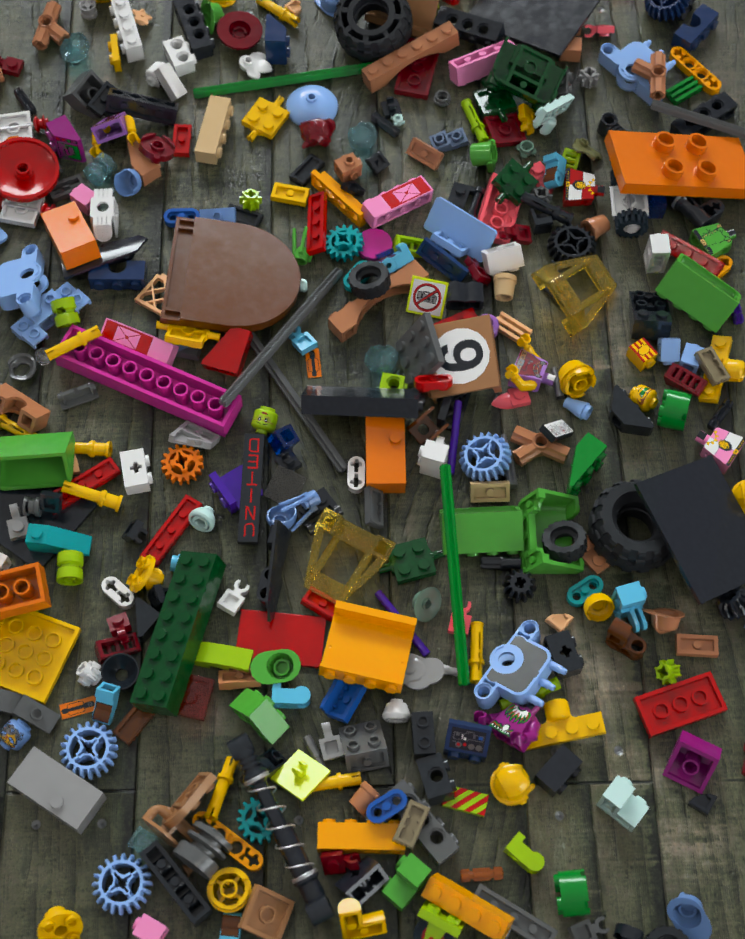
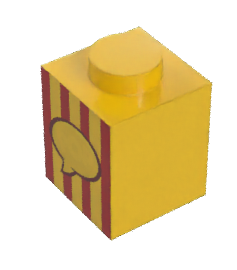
M643 337L629 346L626 356L641 372L645 368L650 369L654 366L658 352Z

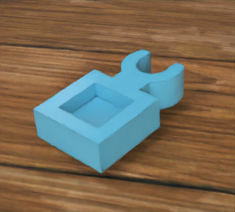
M299 326L295 329L296 332L288 337L292 341V345L302 356L318 347L317 341L307 331L301 333Z

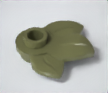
M575 139L572 145L575 152L588 155L592 161H595L596 158L602 160L600 153L591 148L586 139Z

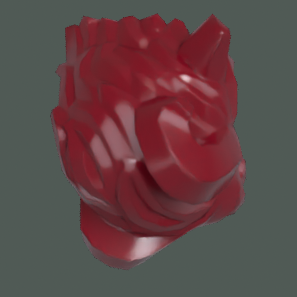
M317 118L300 123L301 138L304 141L302 144L303 149L307 147L329 146L331 136L336 128L335 122L332 119Z

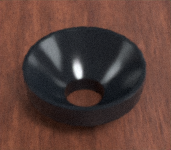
M113 654L102 665L103 682L121 686L120 691L128 690L136 684L140 671L139 665L129 654ZM120 670L128 672V677L123 681L116 679V674Z

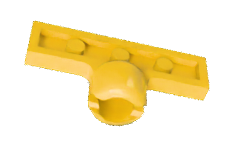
M713 335L711 346L731 377L728 381L742 382L745 376V362L743 360L729 359L732 336ZM704 373L703 379L707 380L708 384L699 396V402L718 404L723 383L712 386Z
M553 699L544 704L546 722L540 724L538 740L531 742L526 751L606 734L601 711L574 717L570 713L569 704L566 699Z

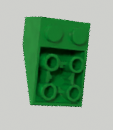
M589 432L576 445L570 466L566 494L578 496L581 491L579 488L582 485L586 486L592 478L591 474L594 471L598 472L604 464L602 461L607 455L605 453L607 445Z

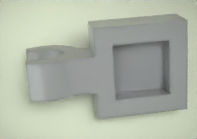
M17 503L10 504L9 508L12 519L7 520L10 539L15 541L26 538L29 524L27 516L21 517L20 508Z
M330 722L322 723L324 738L319 740L324 762L344 757L340 736H333Z

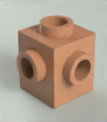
M353 152L334 160V171L342 183L355 180L362 175V161Z

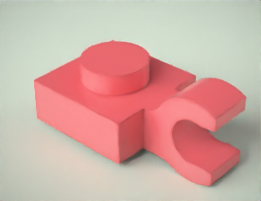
M585 24L584 27L590 28L591 32L584 34V37L590 38L595 33H599V36H610V33H614L615 26Z

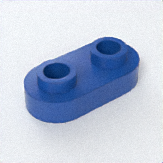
M194 208L168 209L163 217L168 227L175 228L177 217L195 219V217H200V214Z
M399 789L387 792L368 805L366 810L368 819L375 824L384 823L406 808L408 803L407 796ZM399 797L401 799L399 805L393 804L394 798ZM376 809L382 810L381 816H375L374 812Z

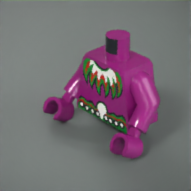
M529 702L525 708L513 703L505 710L495 714H487L479 710L474 713V721L478 722V724L492 726V732L497 739L524 753L531 742L538 740L541 725L535 715L540 710V707Z

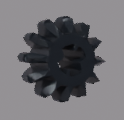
M513 569L511 575L506 574V580L502 582V586L505 587L503 594H509L508 600L515 598L516 604L519 603L520 599L524 603L527 602V598L532 599L534 596L533 592L537 589V586L534 585L536 579L530 578V572L523 574V569H520L519 573Z
M737 587L718 596V601L716 602L717 609L724 619L732 621L735 618L739 620L741 616H745L744 588L740 589Z

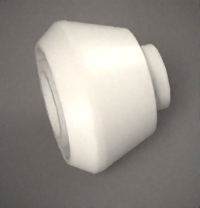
M391 699L386 704L382 717L389 723H405L411 718V714L407 704L403 703L402 699Z

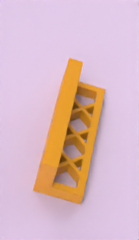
M316 169L311 171V185L319 192L325 191L327 199L356 226L360 228L367 223L364 219V213L361 211L362 204L357 199L340 188L341 185L327 172L319 173Z

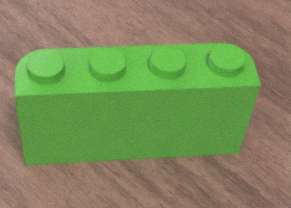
M682 253L677 257L655 289L658 296L670 300L675 308L678 310L683 309L692 320L700 321L705 329L717 333L739 305L741 294Z
M73 431L1 436L0 490L62 487L64 480L71 482L75 453Z
M518 506L454 508L458 555L467 554V556L472 557L478 556L479 553L498 555L499 552L518 554L519 551H524L523 513ZM443 509L439 510L442 552L443 555H447Z

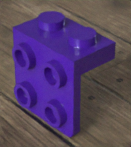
M243 465L236 467L219 477L216 471L209 474L210 483L208 485L214 494L217 493L221 505L224 509L227 508L231 515L240 510Z

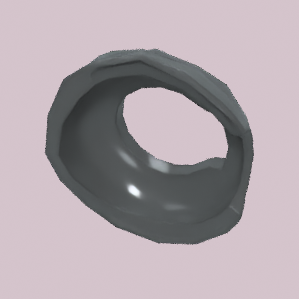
M18 353L8 361L9 376L15 380L26 381L32 378L36 372L37 364L29 354ZM26 364L30 367L27 375H14V369L19 365Z

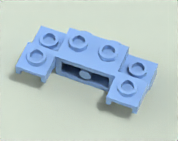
M66 282L56 291L51 289L41 295L40 310L37 315L30 318L23 316L10 328L15 336L36 349V345L45 338H49L45 331L55 324L54 317L56 314L52 313L51 301L64 297H74L77 306L74 310L79 314L80 309L92 303L91 299L80 289L76 290L70 283Z

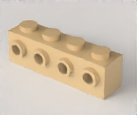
M210 95L194 150L196 162L217 165L218 158L222 157V144L226 143L227 137L225 133L226 130L230 129L229 119L234 114L231 98Z

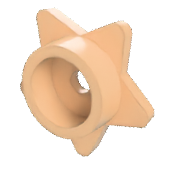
M132 9V13L135 15L134 20L137 24L148 25V21L152 20V16L146 14L144 9L139 11Z

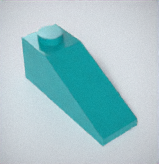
M29 523L25 543L29 551L58 554L64 550H77L82 552L84 556H90L93 537L50 525Z

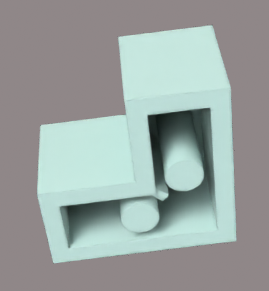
M617 775L596 805L632 832L650 807L646 805L647 802L642 797L632 794L635 788L626 777L621 778Z

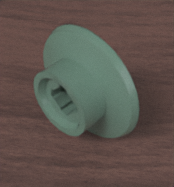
M427 587L414 596L412 606L414 614L419 621L428 622L437 615L442 601L441 593L437 588Z

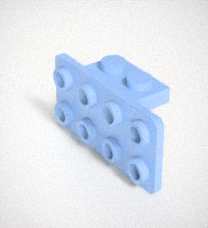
M442 197L436 198L424 224V228L432 233L430 240L435 242L440 248H445L454 257L460 258L468 255L473 259L475 258L478 262H483L481 251L491 248L497 236L495 229Z

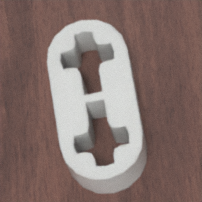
M358 456L352 457L348 461L347 487L354 494L361 493L365 488V461ZM355 463H359L358 472H354ZM354 478H358V487H354Z
M110 576L102 581L101 587L104 594L118 607L127 610L134 606V594L117 578ZM114 584L117 591L115 592L111 588L108 589L107 585ZM122 594L124 597H128L130 601L122 602L120 595Z

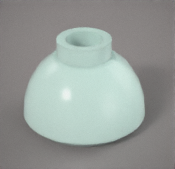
M207 505L199 507L188 515L190 524L198 531L210 532L213 530L215 516L212 507Z

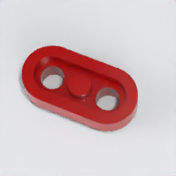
M449 374L419 375L414 378V387L420 392H428L429 390L446 391L453 385V377Z

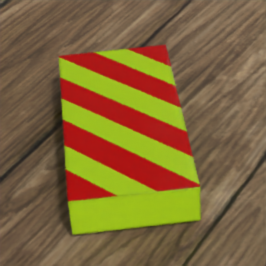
M456 787L457 790L453 791L455 799L442 804L444 808L484 817L489 795Z

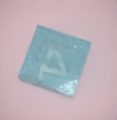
M138 826L127 846L140 853L158 837Z

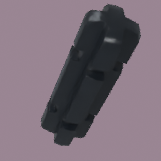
M21 87L14 89V95L19 99L18 101L26 111L30 110L31 116L36 114V108L26 93H24V90Z
M374 112L371 115V121L387 133L390 132L392 137L396 138L400 134V129L397 126H393L394 124L386 118L381 117L378 112Z
M728 398L724 399L708 422V429L714 431L719 427L732 408L733 401Z

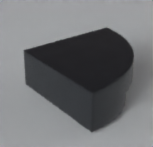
M355 180L343 182L340 187L345 192L355 196H363L366 191Z
M701 794L692 798L687 805L707 816L717 796Z

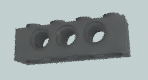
M404 779L389 790L399 789L406 794L408 800L416 801L429 807L431 810L426 800H420L416 795V788L410 782L406 783ZM399 797L393 800L394 805H399L401 802ZM406 809L395 815L399 821H401ZM429 811L426 818L428 825L422 827L416 842L439 868L458 852L459 841L453 833L448 834L443 828L445 824L440 817H434ZM438 834L441 836L442 842L435 844L431 841L430 837Z

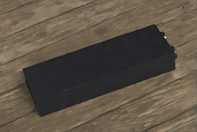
M307 386L301 395V414L418 418L420 412H423V407H425V395H422V392L418 391V389Z

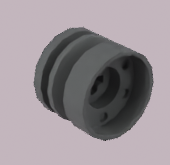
M196 820L192 826L197 832L193 830L187 831L188 836L193 842L181 840L173 850V854L194 872L207 880H211L212 876L219 869L213 858L225 860L226 856L222 851L230 853L233 847L219 831Z

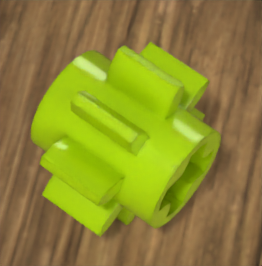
M247 189L240 196V204H243V209L255 211L259 209V204H262V197L259 196V192L256 190Z
M674 659L660 660V665L654 668L657 675L655 678L662 680L663 685L677 683L676 678L682 676L680 674V665L674 664Z

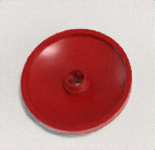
M15 137L0 143L1 197L13 202H32L45 197L54 189L60 175L59 161L55 152L46 143L30 137Z

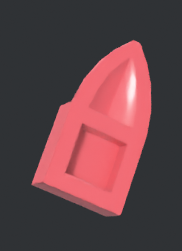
M539 161L533 164V167L528 171L539 181L536 184L537 188L540 186L545 187L543 183L545 166ZM550 189L549 194H552L553 189Z
M518 388L507 389L506 393L496 397L491 406L500 409H514L530 405L531 399L528 391L522 392Z

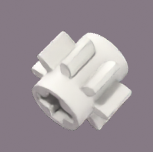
M84 661L76 671V675L79 676L77 681L83 686H95L102 678L101 671H99L102 666L95 661H89L88 663Z

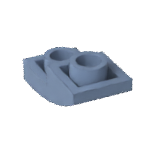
M462 127L447 134L443 130L429 136L433 148L440 152L454 150L469 144Z

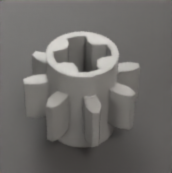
M587 66L584 70L580 69L577 81L581 82V87L590 89L593 85L597 86L600 74L596 73V68Z

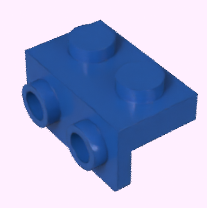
M334 679L329 691L322 700L320 709L329 718L348 724L367 688L364 685L356 683L347 684L343 680Z

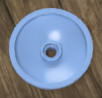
M306 85L294 90L289 95L286 102V110L290 112L289 118L291 121L301 125V122L317 118H330L333 120L338 111V102L335 95L327 88L318 85Z

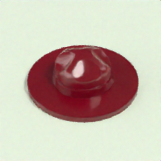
M244 11L229 12L217 24V35L224 45L237 50L252 48L261 40L263 33L260 21L254 15Z

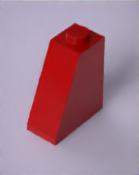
M242 328L229 329L201 362L203 368L238 378L242 373L253 338L251 331Z

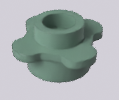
M524 140L516 146V150L520 152L522 158L535 155L537 152L534 149V144L529 140Z

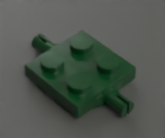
M483 79L481 81L483 88L472 91V97L483 118L484 116L495 115L499 116L502 123L508 120L506 113L517 111V105L513 97L503 89L495 93L488 91L485 86L486 79Z
M512 158L492 180L491 183L500 192V195L495 199L497 202L501 198L497 204H502L505 199H508L518 206L521 203L520 199L525 191L530 193L539 181L528 172L533 167L531 161H527L524 166H521Z
M425 537L386 547L389 563L377 567L379 574L391 571L396 578L397 584L400 585L435 576L437 571L434 560L445 557V555H443L442 549L432 552L427 545Z

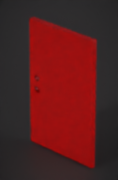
M240 610L241 616L236 647L254 650L252 660L259 653L265 651L289 649L299 656L301 667L319 668L322 662L327 619L320 616L276 612L274 619L269 622L267 611Z

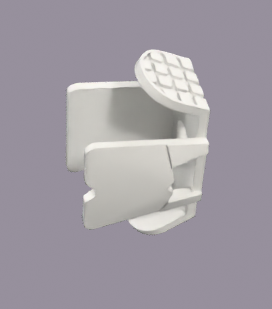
M113 188L94 189V197H91V227L95 238L101 242L111 239L113 234L112 221L115 237L118 238L119 210L116 199L113 197ZM105 203L109 207L106 211L101 212L98 210V205Z

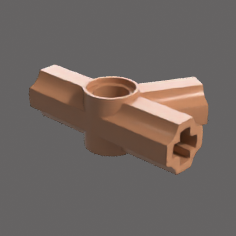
M50 0V2H47L43 14L38 18L39 25L32 41V45L38 50L43 51L47 49L50 39L59 46L66 45L70 39V34L57 24L62 7L56 1Z
M655 51V53L650 55V63L637 58L631 72L649 80L650 98L659 101L665 98L666 55L662 51Z
M518 425L515 427L510 439L511 442L521 446L512 451L514 461L521 467L541 456L564 464L571 449L558 442L551 443L542 433H534ZM537 443H542L544 446H538Z

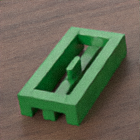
M690 76L667 89L665 96L676 106L701 92L703 86L701 84L698 85L699 82L697 80L694 81V77Z

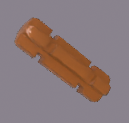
M501 866L493 867V869L483 867L472 868V871H469V869L460 870V879L463 883L470 882V880L479 882L491 881V878H494V880L503 879V869Z

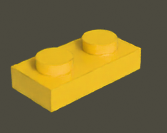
M117 33L110 34L111 41H108L109 52H112V55H109L110 65H114L115 72L122 71L119 42Z
M275 182L271 193V201L306 207L310 188Z

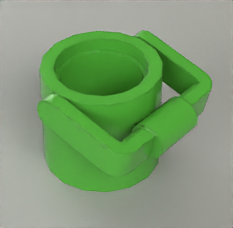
M490 139L489 142L471 144L470 159L474 167L487 165L488 173H495V165L498 158L496 141Z

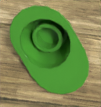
M203 0L201 13H203L205 18L204 24L205 26L208 25L210 35H212L214 27L217 26L224 13L219 3Z
M289 649L265 651L254 657L251 662L250 671L252 677L261 684L284 683L293 680L298 675L301 669V662L299 656Z

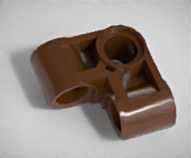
M616 617L607 631L606 644L633 661L640 660L647 648L645 640L632 632L633 626ZM631 646H638L641 651H634Z

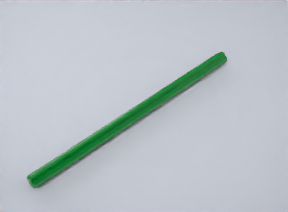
M374 61L193 89V95L197 99L210 97V95L217 96L362 74L361 69L374 63Z
M442 464L439 469L458 685L468 686L470 678L450 464Z

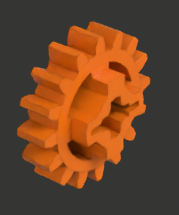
M178 444L175 445L176 449L174 450L168 448L169 454L164 453V460H161L162 472L165 473L166 479L171 478L173 484L179 481V485H182L183 481H186L189 485L190 479L197 481L196 475L201 476L202 472L200 469H204V464L202 463L204 460L203 456L200 455V451L198 449L194 451L193 446L187 448L186 445H183L179 448ZM180 460H182V462L184 463V467H185L184 469H183V466L181 465V461H180Z

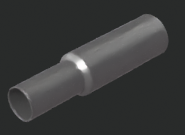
M552 367L550 369L551 374L556 376L553 382L555 396L557 400L564 399V393L560 389L557 367Z
M311 734L305 736L303 741L311 757L325 766L321 753Z

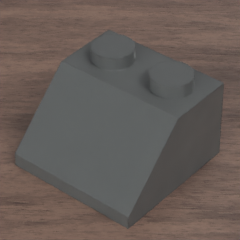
M92 69L87 70L78 76L62 98L74 110L97 119L98 116L86 107L104 85V82Z

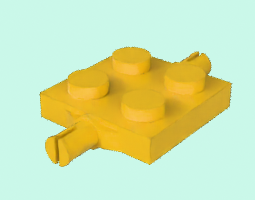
M278 96L275 102L259 97L242 119V125L251 130V133L247 136L249 141L253 142L257 135L264 136L270 140L273 139L290 114L289 111L280 107L284 102L283 97Z
M159 321L156 323V329L167 331L164 342L174 345L202 349L205 341L208 339L219 341L221 333L210 332L209 329L164 324Z

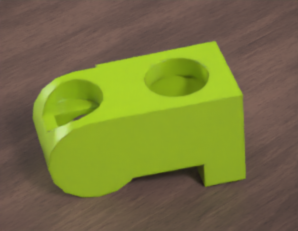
M518 832L503 852L526 872L538 874L544 866V857L523 843L526 837L521 832Z

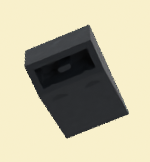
M629 291V328L631 339L640 340L644 337L646 340L658 341V338H669L672 318L668 300L658 296L657 291Z

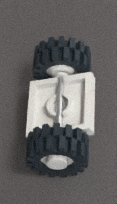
M611 170L610 198L616 234H619V237L623 236V238L629 237V239H633V236L635 238H638L639 235L643 236L649 229L647 195L621 194L614 171Z

